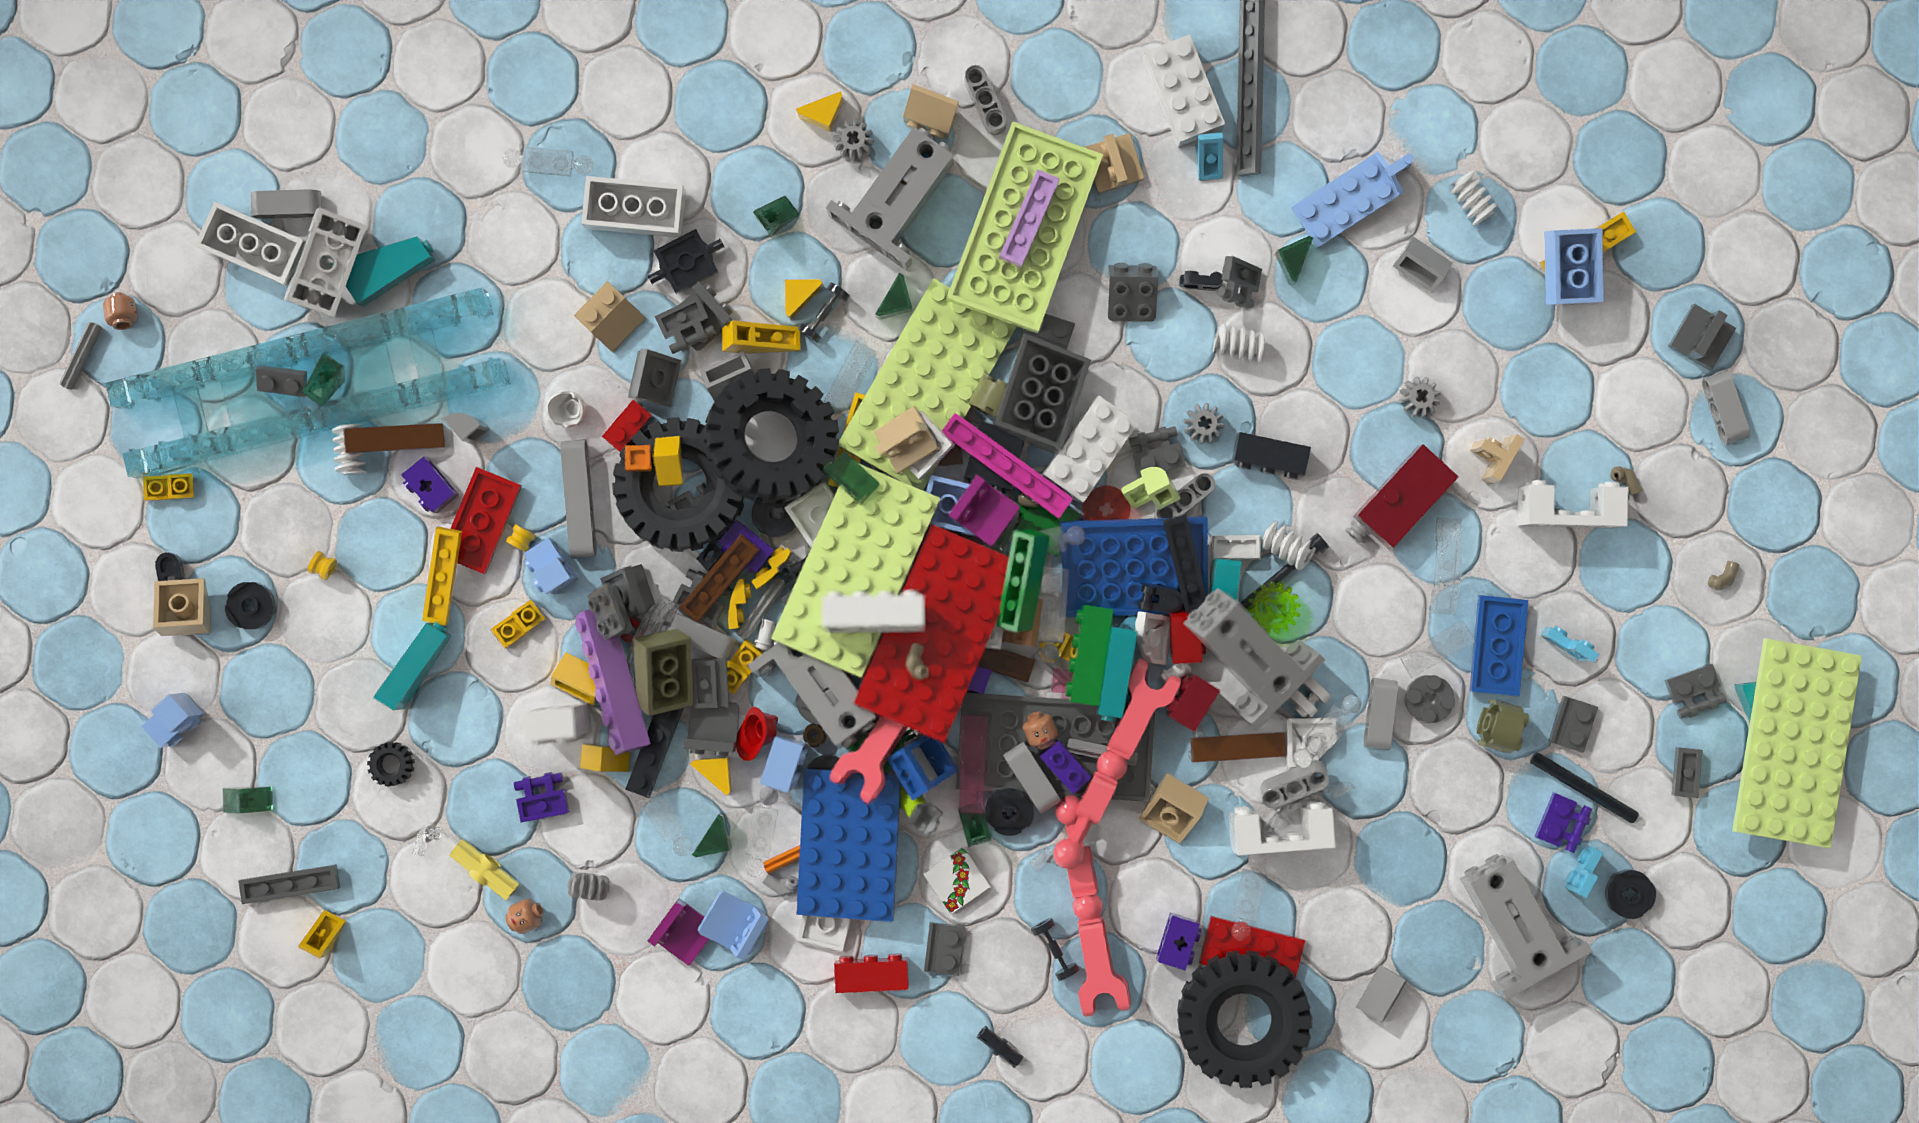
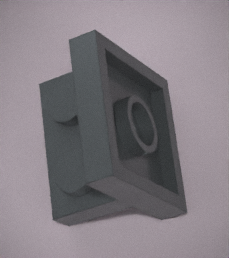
M1693 304L1668 347L1704 368L1712 370L1736 327L1725 322L1728 315L1719 310L1710 313L1700 306Z
M641 348L637 353L628 398L671 407L682 360Z
M642 564L633 567L627 566L600 578L602 585L609 583L611 587L617 585L629 619L657 610Z

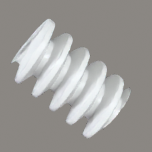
M1475 171L1468 172L1449 185H1455L1451 191L1452 194L1460 193L1456 199L1457 202L1466 201L1462 206V210L1471 209L1467 217H1476L1472 223L1473 226L1478 225L1496 213L1493 210L1497 206L1496 203L1488 204L1492 197L1491 195H1482L1487 189L1486 187L1477 188L1481 179L1472 180L1476 173Z
M1223 323L1217 330L1212 352L1214 353L1216 348L1220 347V354L1223 355L1226 349H1229L1230 357H1233L1235 352L1239 351V359H1242L1245 353H1248L1249 361H1252L1256 355L1258 363H1260L1265 347L1264 333L1260 332L1255 338L1254 330H1250L1246 336L1245 328H1241L1236 333V327L1231 326L1227 331L1226 324Z
M362 424L340 425L332 429V433L339 435L332 439L333 443L339 444V446L333 448V452L341 454L334 458V462L341 464L335 467V471L342 473V475L367 473V471L359 469L360 466L366 464V461L358 459V457L365 455V452L345 454L343 429L358 428L363 426Z
M1274 521L1263 535L1261 540L1263 548L1265 550L1271 549L1273 555L1279 554L1281 560L1287 559L1289 565L1296 563V569L1302 570L1312 558L1316 548L1309 549L1311 543L1309 540L1302 545L1303 537L1301 535L1294 540L1293 530L1286 535V526H1282L1278 530V521Z

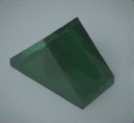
M786 196L755 209L753 212L757 221L770 237L799 216L798 211Z
M1307 236L1275 252V256L1289 285L1293 286L1297 282L1314 237Z
M901 273L896 277L875 313L876 318L880 320L913 311L904 275Z
M322 353L302 393L318 405L324 406L345 382V366L326 353Z
M272 786L223 788V812L241 814L273 810Z
M977 802L959 807L958 811L968 847L992 841L982 803Z
M720 812L693 852L692 855L694 857L729 851L732 848L725 814Z

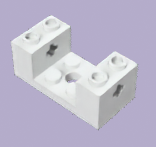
M316 209L308 230L307 242L295 275L291 277L283 300L325 316L334 317L367 226L325 209ZM326 255L332 258L333 267L331 269L324 270L320 267L319 260L322 256Z
M1534 480L1526 482V486L1518 487L1517 526L1619 528L1626 527L1628 524V487H1620V482H1605V484H1598V488L1590 489V511L1573 512V515H1571L1569 510L1554 511L1555 485H1547V481Z
M1308 801L1307 806H1301L1303 834H1300V832H1286L1285 837H1279L1274 833L1261 834L1260 836L1259 814L1253 811L1252 808H1249V806L1234 807V812H1229L1231 850L1236 855L1336 848L1333 810L1325 805V803H1321V801Z

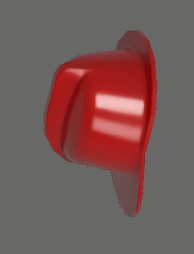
M752 707L748 710L737 733L736 750L741 759L744 761L753 760L760 752L762 746L774 741L778 722L776 715L764 713L758 707Z

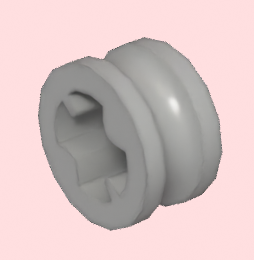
M1352 521L1351 528H1347L1345 531L1355 540L1363 543L1364 537L1369 536L1370 533L1362 525Z

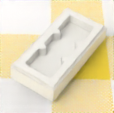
M1261 535L1211 536L1212 560L1261 559Z

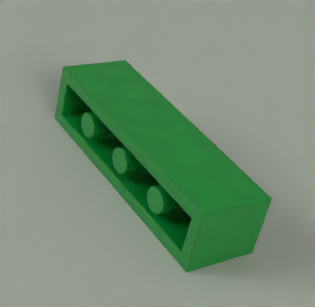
M1031 529L1014 531L1000 604V614L997 620L998 627L1014 632L1033 630L1050 535Z
M1082 605L1081 610L1077 609L1075 624H1079L1078 634L1074 633L1072 639V648H1075L1074 658L1070 657L1068 672H1072L1071 682H1066L1065 696H1068L1069 702L1100 705L1113 609Z

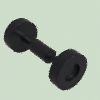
M830 282L827 289L834 295L828 304L825 303L820 309L811 328L804 324H801L798 328L802 334L816 343L819 342L821 336L815 332V329L821 321H825L833 308L831 306L836 299L840 298L847 302L850 298L846 291Z
M1048 918L1032 927L1031 931L1034 936L1042 933L1046 936L1049 942L1047 945L1055 959H1058L1062 966V969L1055 973L1058 981H1062L1074 975L1080 969L1077 963L1066 965L1057 941L1053 940L1048 932L1049 929L1055 926V922L1052 918Z

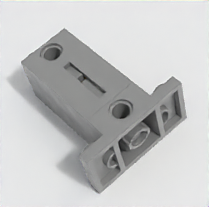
M915 127L909 132L852 213L850 208L841 201L836 203L831 200L826 206L829 217L905 271L912 264L909 254L910 250L898 243V241L954 165V155L951 153L952 149L943 142L936 143L931 139L933 136L923 128L918 130ZM924 153L932 154L930 158L922 157ZM874 223L882 224L879 229L871 228V225Z
M1219 589L1210 593L1206 597L1205 602L1197 610H1194L1184 622V625L1248 690L1237 699L1232 709L1257 730L1325 661V658L1300 639L1292 643L1287 648V651L1284 652L1237 601Z
M777 643L748 664L751 671L759 677L771 675L777 670L775 666L778 665L834 745L840 749H848L858 742L856 737L862 733L866 735L871 733L879 720L875 713L853 704L859 690L844 670L807 654L796 657L797 650L786 645ZM850 718H855V726L851 729H847V720Z
M1495 854L1485 860L1486 864L1481 867L1473 866L1464 872L1465 875L1460 878L1511 969L1510 973L1505 971L1495 977L1496 980L1491 983L1495 992L1505 999L1511 998L1593 952L1587 942L1575 936H1567L1558 941L1513 859ZM1494 876V880H1493V882L1490 884V880H1491V878Z

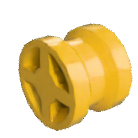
M515 524L513 527L514 532L506 539V542L527 552L529 550V543L537 535Z
M317 551L312 557L307 571L311 574L316 573L320 575V578L326 581L332 575L337 559L333 557L328 558L323 552Z

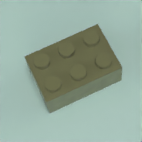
M680 629L634 638L636 696L640 709L650 716L693 706L691 638Z

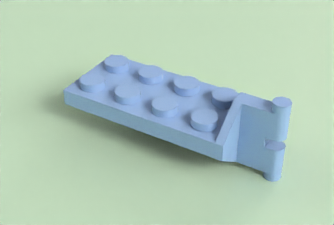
M1378 151L1292 206L1293 212L1316 248L1403 194L1404 190L1396 176L1411 167L1414 156L1406 154L1389 166Z

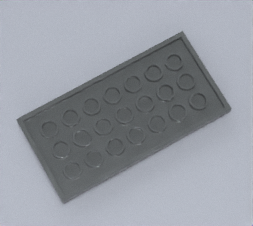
M966 692L961 703L957 764L959 771L957 772L956 789L993 792L995 790L1013 788L1026 792L1003 754L1024 742L1058 796L1068 795L1082 798L1091 779L1072 794L1039 756L1047 748L1038 749L1028 743L1023 731V724L1028 720V715L1040 711L1041 714L1052 716L1058 730V736L1055 741L1058 739L1065 748H1067L1070 738L1108 746L1121 718L1116 717V722L1101 720L1102 715L1096 714L1097 706L1069 702L1068 699ZM1125 703L1124 711H1125V709H1126L1128 703ZM1155 711L1134 750L1138 753L1137 763L1135 766L1128 765L1126 774L1117 780L1118 784L1111 800L1149 802ZM1070 753L1092 778L1094 772L1097 771L1098 759Z

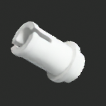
M762 619L758 639L754 641L756 648L769 650L770 647H773L774 644H772L771 637L777 622Z
M1188 663L1175 664L1168 670H1162L1163 673L1160 674V677L1165 684L1169 677L1177 676L1182 678L1189 672H1192V669Z

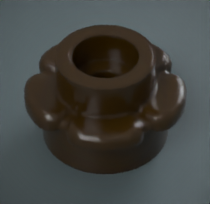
M809 724L803 733V740L810 747H818L827 738L824 729L818 724ZM813 733H816V734H817V737H816V738H814V737L812 736Z

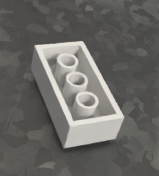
M1190 34L1144 53V64L1177 147L1198 140V135L1216 133L1224 128L1225 121Z
M586 176L581 224L586 229L679 238L682 236L686 189L683 185Z
M214 201L195 246L288 287L291 277L295 275L306 241Z
M1098 395L1065 440L1063 449L1056 453L1046 470L1042 473V476L1071 496L1078 504L1083 503L1138 425V422Z
M882 591L878 592V596H868V592H853V596H843L842 592H829L828 596H822V627L826 633L925 632L923 595H918L917 591H905L903 595H893V592Z
M589 704L541 707L522 711L524 740L532 741V745H545L556 741L557 743H569L585 738L584 734L591 732Z

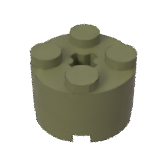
M983 374L968 404L996 419L1007 383L999 379L996 381L991 376Z
M1490 699L1488 702L1491 705L1488 708L1484 707L1479 716L1477 734H1481V740H1477L1478 744L1505 753H1511L1514 750L1519 751L1523 743L1521 737L1523 729L1529 722V714L1524 713L1521 706Z

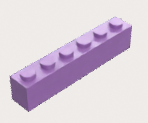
M590 609L584 610L575 616V626L582 638V651L588 659V671L591 679L594 680L596 687L595 696L602 708V721L608 729L609 745L614 750L615 755L642 749L650 745V741L620 637L604 641L603 635L598 632L594 612Z

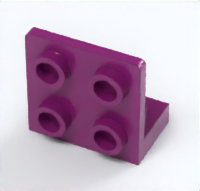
M977 475L951 510L949 516L984 542L994 546L1020 510V506Z
M679 898L647 942L654 947L657 944L661 945L685 964L691 965L709 940V938L702 936L698 932V928L705 916Z

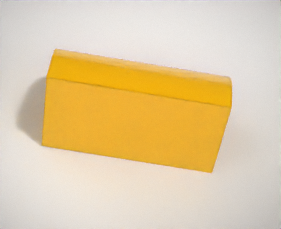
M565 652L551 675L550 685L592 706L597 701L594 680L591 679L588 671L589 663Z

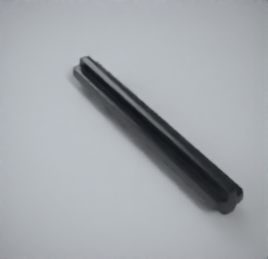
M1536 752L1532 756L1530 763L1629 823H1634L1637 820L1639 813L1544 755Z

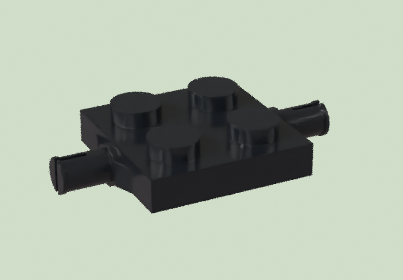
M694 229L653 250L659 261L660 270L647 276L651 284L665 278L671 284L675 294H678L694 286L696 283L719 273L713 262L712 253L725 247L720 238L707 245L700 237L697 229Z

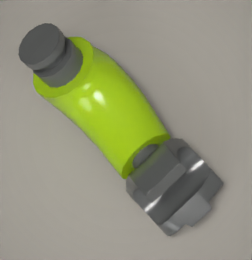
M901 783L900 808L909 817L908 822L914 824L928 838L932 832H935L943 813L933 804L927 803L923 795L911 800Z

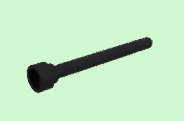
M1318 533L1310 538L1309 549L1315 547L1314 554H1322L1330 548ZM1287 563L1239 604L1247 610L1296 569V563L1294 565Z

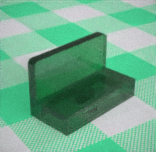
M843 452L833 464L829 462L823 468L824 473L860 506L880 485L872 475L846 452Z

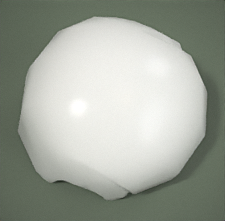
M572 391L556 393L550 397L546 405L547 415L554 425H561L567 428L575 427L584 420L586 415L585 401L579 394Z

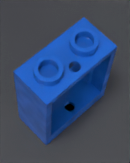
M926 735L886 758L911 800L931 790L959 771L942 742ZM917 746L921 748L938 776L931 782L911 751Z

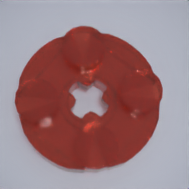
M1109 485L1093 489L1082 504L1084 521L1129 519L1131 511L1130 504L1122 491ZM1109 503V508L1113 509L1112 514L1108 513L1106 517L1102 516V511L1099 510V507Z

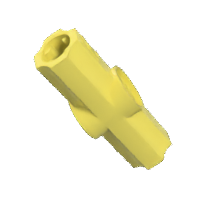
M462 839L449 855L467 869L469 875L483 886L487 885L505 900H508L520 885L516 879L500 868L501 865L498 861L486 853H481L465 839Z

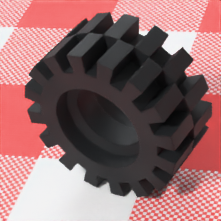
M398 742L381 744L373 749L374 752L369 755L370 761H367V765L370 766V769H368V773L372 774V780H377L379 785L390 787L402 784L411 777V772L414 771L413 763H415V759L411 757L413 753L407 750V746H402ZM387 755H394L399 759L400 767L394 774L387 773L383 769L382 762Z

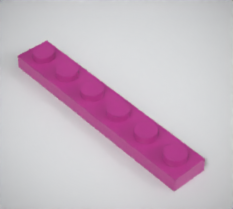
M954 413L943 428L942 432L951 441L1058 519L1072 502L1073 498L958 414Z

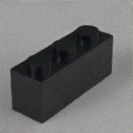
M1239 432L1236 437L1231 462L1237 463V468L1251 470L1252 466L1261 468V473L1274 475L1276 471L1284 473L1285 478L1298 480L1299 476L1303 477L1306 474L1311 447Z

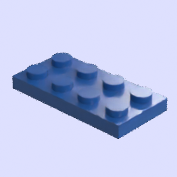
M1478 595L1469 691L1520 696L1528 600Z

